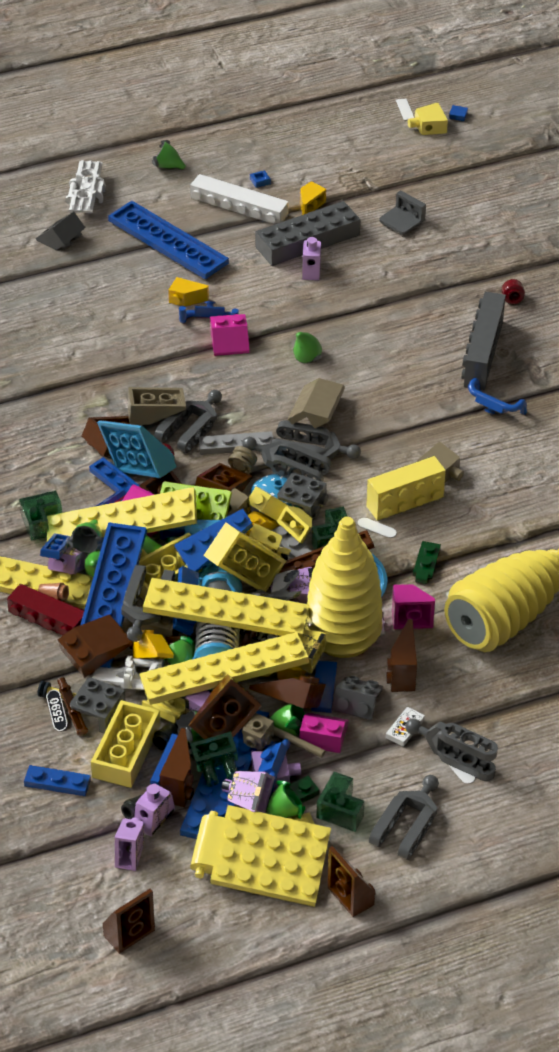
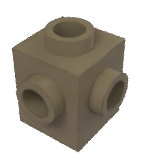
M255 713L251 720L242 728L243 743L250 748L262 751L266 744L269 745L273 739L274 721Z

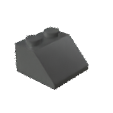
M73 211L56 221L35 239L55 250L60 247L64 249L71 244V239L76 240L82 235L81 231L86 227Z

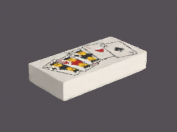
M407 707L387 731L386 738L404 747L413 735L406 731V722L409 719L415 718L422 724L425 720V715Z

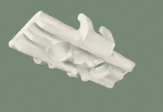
M79 161L76 179L73 178L69 181V194L65 200L70 205L69 212L93 213L95 198L99 199V203H103L102 192H105L106 185L104 179L100 177L102 162Z
M128 656L125 660V667H100L95 670L92 678L115 687H121V689L144 690L140 675L136 672L135 667L150 668L149 670H155L164 667L165 660L136 659L133 656Z

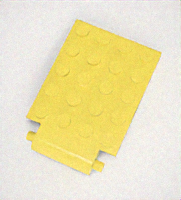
M228 805L225 818L218 816L216 811H210L209 815L202 817L190 868L196 871L195 877L203 878L204 873L212 874L210 882L214 885L315 907L331 828L262 812H252L248 809Z

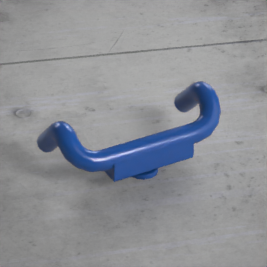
M205 301L207 306H195V310L186 311V307H179V321L182 324L189 317L210 318L213 316L239 314V310L236 308L229 312L225 311V307H214L216 302Z
M473 378L468 385L469 392L476 397L475 402L487 407L485 408L486 412L495 414V411L505 413L520 410L522 415L527 414L526 400L520 399L516 404L510 405L481 392L480 382L477 378Z
M284 739L280 743L271 741L269 745L266 744L264 748L267 749L261 754L262 762L258 772H266L275 777L270 796L273 793L286 752L290 748V741L288 739Z

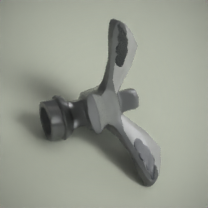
M290 570L276 574L271 593L258 589L251 593V595L286 601L296 598L302 591L290 592L287 589L300 574V571Z

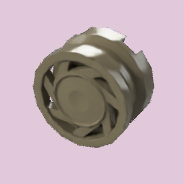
M236 446L228 459V464L232 468L249 474L253 469L252 466L255 465L258 459L256 454L250 449Z

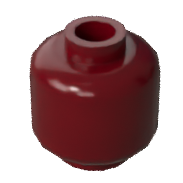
M517 279L507 280L502 285L501 291L502 294L506 295L505 302L515 305L524 299L525 290L523 284Z

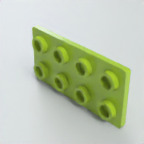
M171 482L162 483L160 494L194 487L196 490L197 520H222L227 517L232 496L231 491Z

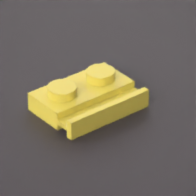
M180 697L150 705L148 700L142 701V706L160 710V717L174 724L177 719H180L182 714H185V700Z

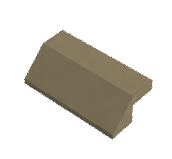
M321 378L304 385L288 420L291 424H294L307 417L314 428L329 422L344 392L345 386Z

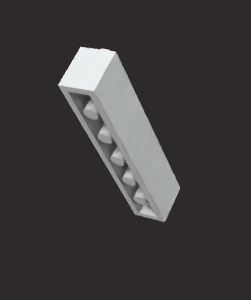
M201 174L190 184V198L272 224L283 222L288 216L289 201Z

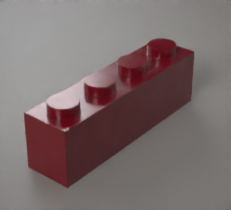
M19 584L7 598L8 612L62 636L71 629L81 625L83 610L23 584Z

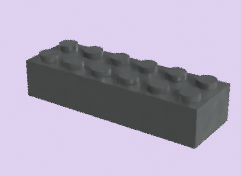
M344 201L255 231V247L268 263L274 266L302 256L304 241L309 237H315L317 241H320L322 249L359 236L361 219Z
M485 292L483 298L479 300V309L476 310L475 320L477 321H473L472 331L474 332H470V344L467 343V355H464L462 366H465L461 379H464V387L468 388L470 381L473 378H477L480 382V390H485L503 325L505 294Z

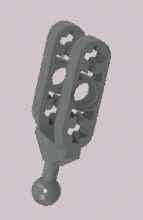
M215 389L211 390L206 401H186V410L167 417L157 427L154 437L160 442L165 443L189 419L192 413L196 414L200 418L180 437L177 444L178 450L185 453L190 452L199 442V437L205 436L217 420V413L211 405L221 401V392Z
M287 420L279 422L276 433L281 438L294 441L274 439L271 442H292L321 454L330 460L339 453L347 454L351 459H356L361 454V449L357 445H350L349 447L340 446L335 432H329L328 429L320 426L314 428L313 425L298 422L291 424ZM316 445H326V446H325V449H324V448H321V447L316 446ZM301 456L303 461L309 462L306 456Z
M250 436L246 437L242 442L243 447L251 451L261 452L265 465L270 467L275 474L287 479L291 473H294L293 469H298L301 475L305 476L308 474L307 477L312 479L314 477L316 480L323 482V475H326L332 467L329 458L292 442L282 443L277 441L263 446ZM301 456H306L309 462L303 461Z
M135 565L121 609V614L134 623L127 630V637L132 642H137L142 638L141 626L159 622L163 615L145 613L143 608L136 607L146 577V566ZM165 569L161 579L175 581V571Z
M415 718L409 719L406 722V731L409 734L415 735L419 733L425 736L432 751L440 757L442 762L482 781H490L495 777L496 766L492 761L497 757L498 745L494 741L455 723L445 724L440 721L428 729L423 727L420 721ZM465 741H473L474 744L468 745V744H466V743H464V742H465ZM469 759L472 763L467 764L463 760Z
M425 776L422 781L423 788L421 791H399L394 796L373 828L369 837L370 844L381 847L407 805L421 812L400 844L398 856L407 860L412 857L437 814L438 807L428 796L430 791L438 788L439 781L436 776Z

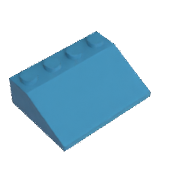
M108 421L97 422L115 467L120 471L161 478L177 467L171 451L143 426Z

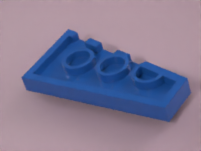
M243 509L174 545L187 568L198 572L203 566L206 567L212 562L204 554L225 522L244 534L253 527L251 520Z

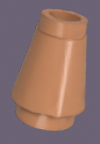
M64 583L40 584L38 588L39 592L60 601H66L69 596V587Z

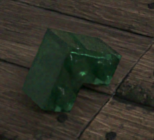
M56 490L19 499L21 517L31 541L47 537V532L49 531L47 516L62 513L61 501Z
M344 506L325 510V524L312 527V545L314 550L326 546L330 539L334 537L340 520L348 517Z
M333 772L317 800L316 818L356 832L364 817L365 801L352 796L353 778Z

